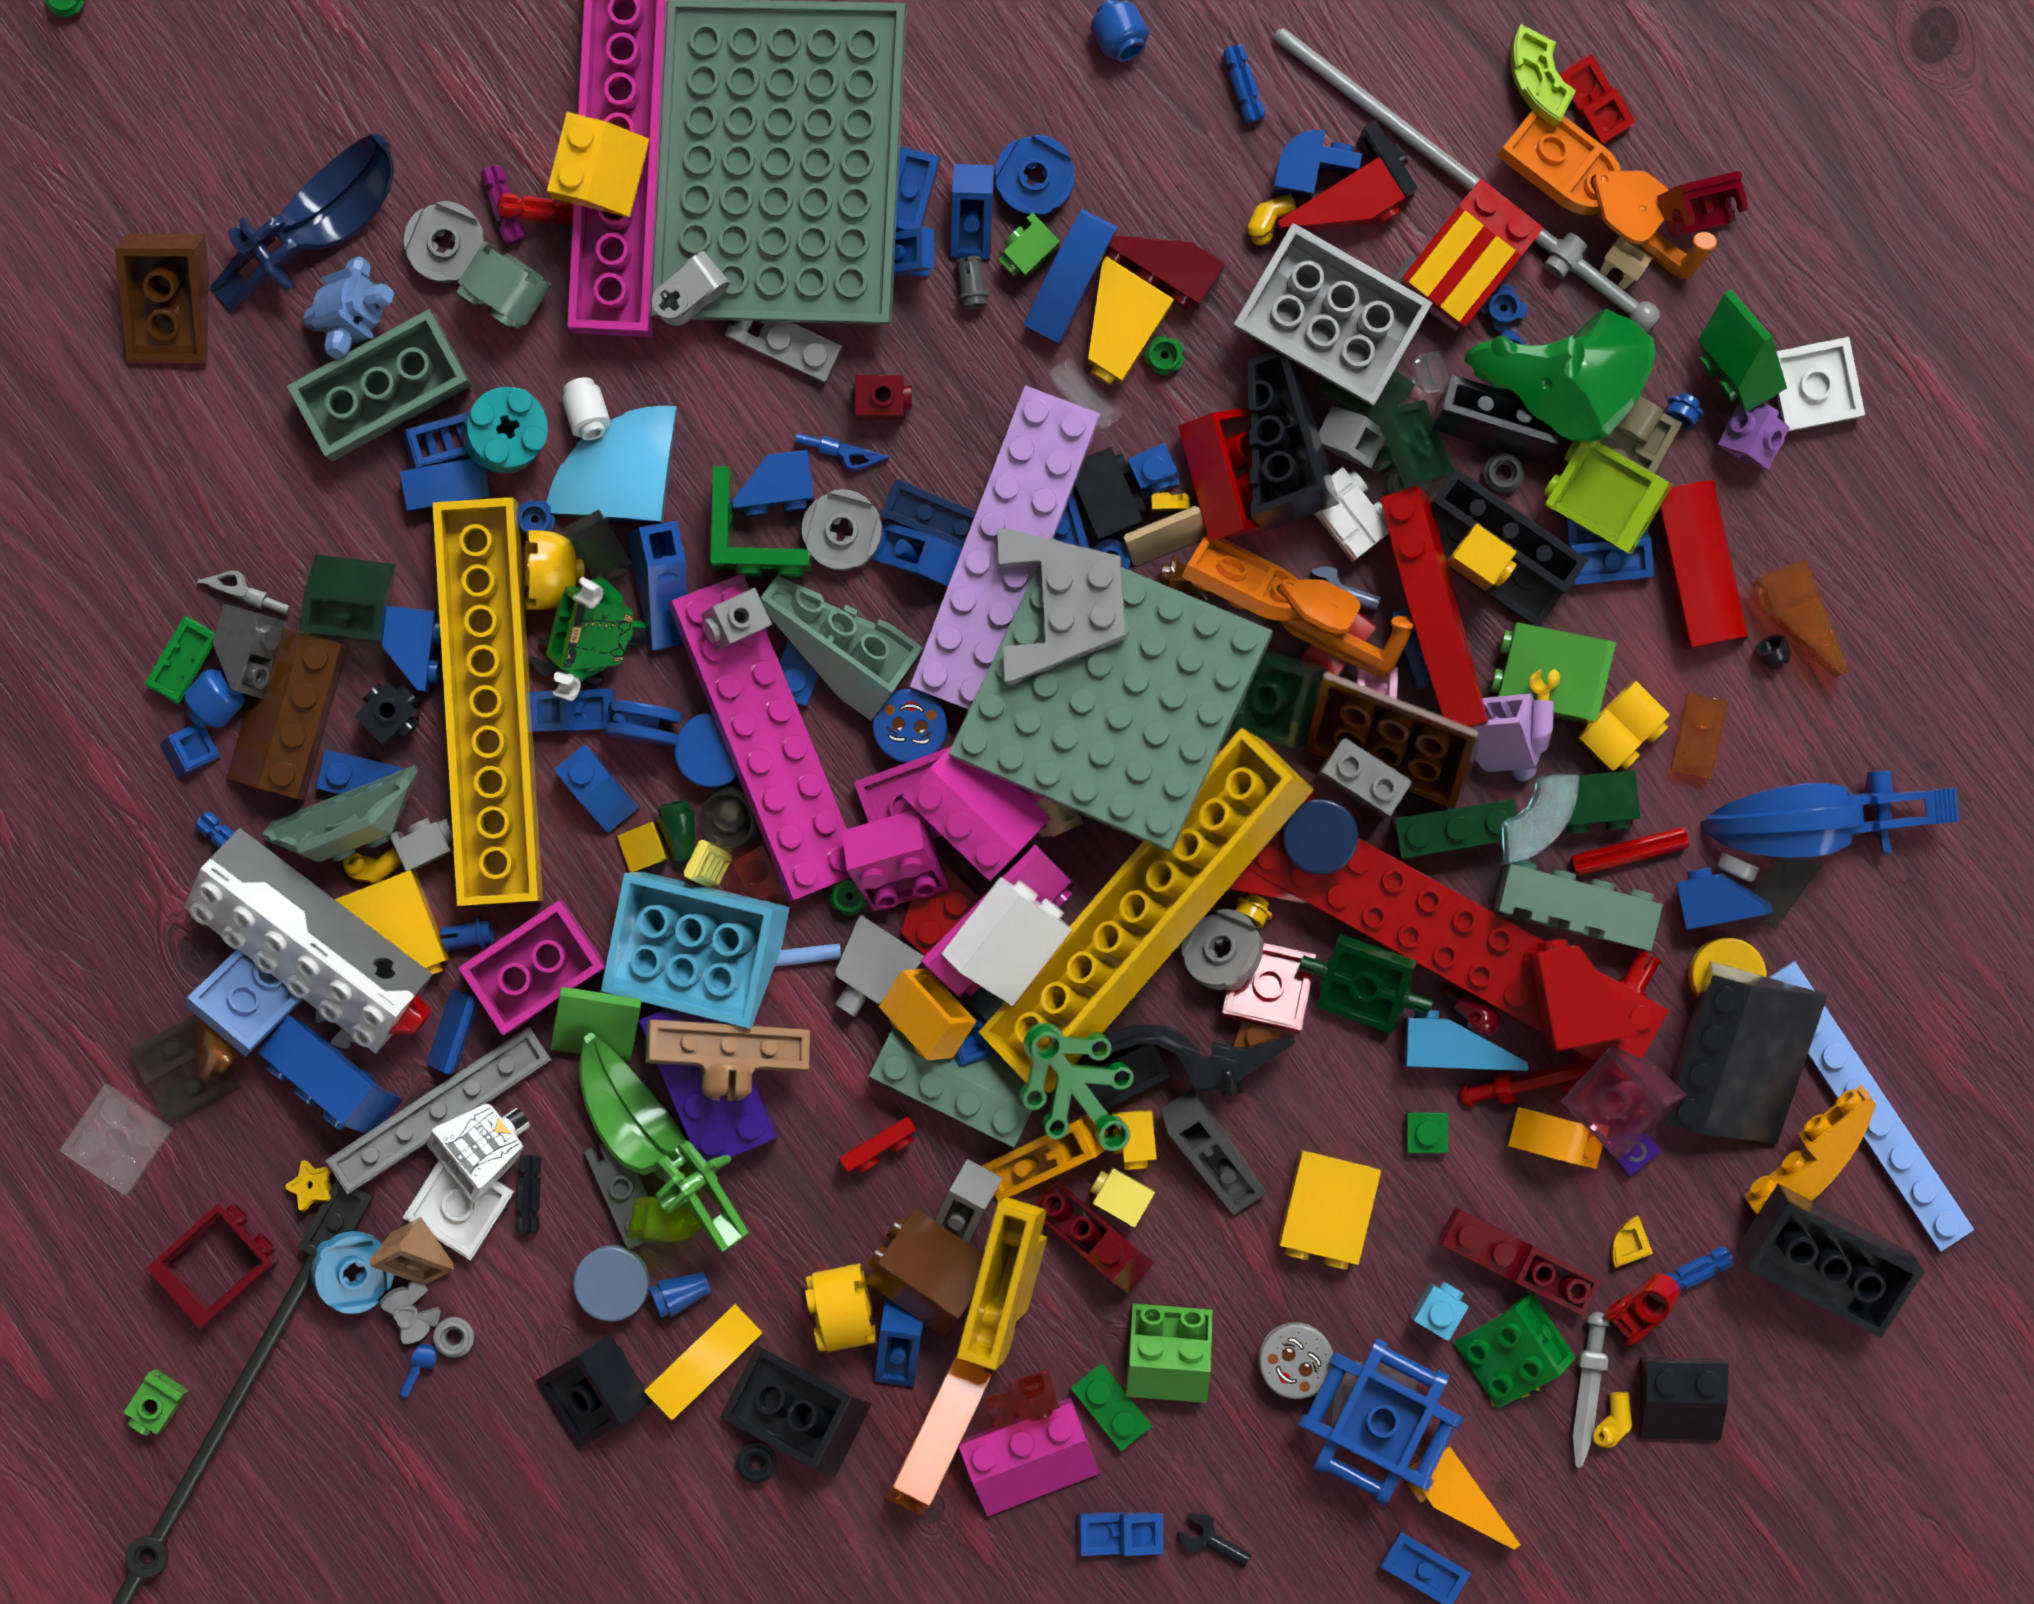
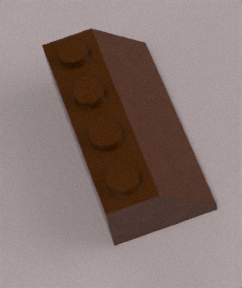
M283 628L263 699L250 695L226 779L295 799L305 800L348 646Z

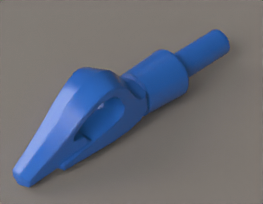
M797 433L795 437V443L818 448L819 453L839 456L843 466L853 472L863 470L890 458V455L878 454V452L845 444L826 436L819 439ZM864 456L868 461L863 464L853 465L850 462V457Z

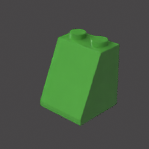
M1517 622L1512 625L1511 631L1504 630L1499 653L1505 654L1502 670L1495 669L1490 692L1496 693L1495 697L1531 694L1534 700H1537V693L1530 687L1531 676L1539 669H1542V681L1548 685L1549 672L1555 669L1560 675V683L1550 691V701H1554L1553 717L1584 725L1592 724L1598 721L1616 642Z

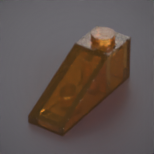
M1806 559L1754 579L1757 587L1753 588V595L1761 611L1766 609L1768 616L1833 677L1849 672Z

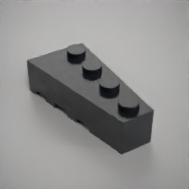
M1275 350L1249 359L1248 404L1251 411L1249 445L1252 447L1250 484L1253 487L1251 517L1265 532L1339 504V500L1299 364Z

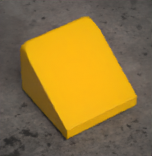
M655 822L647 823L617 836L630 873L669 860Z

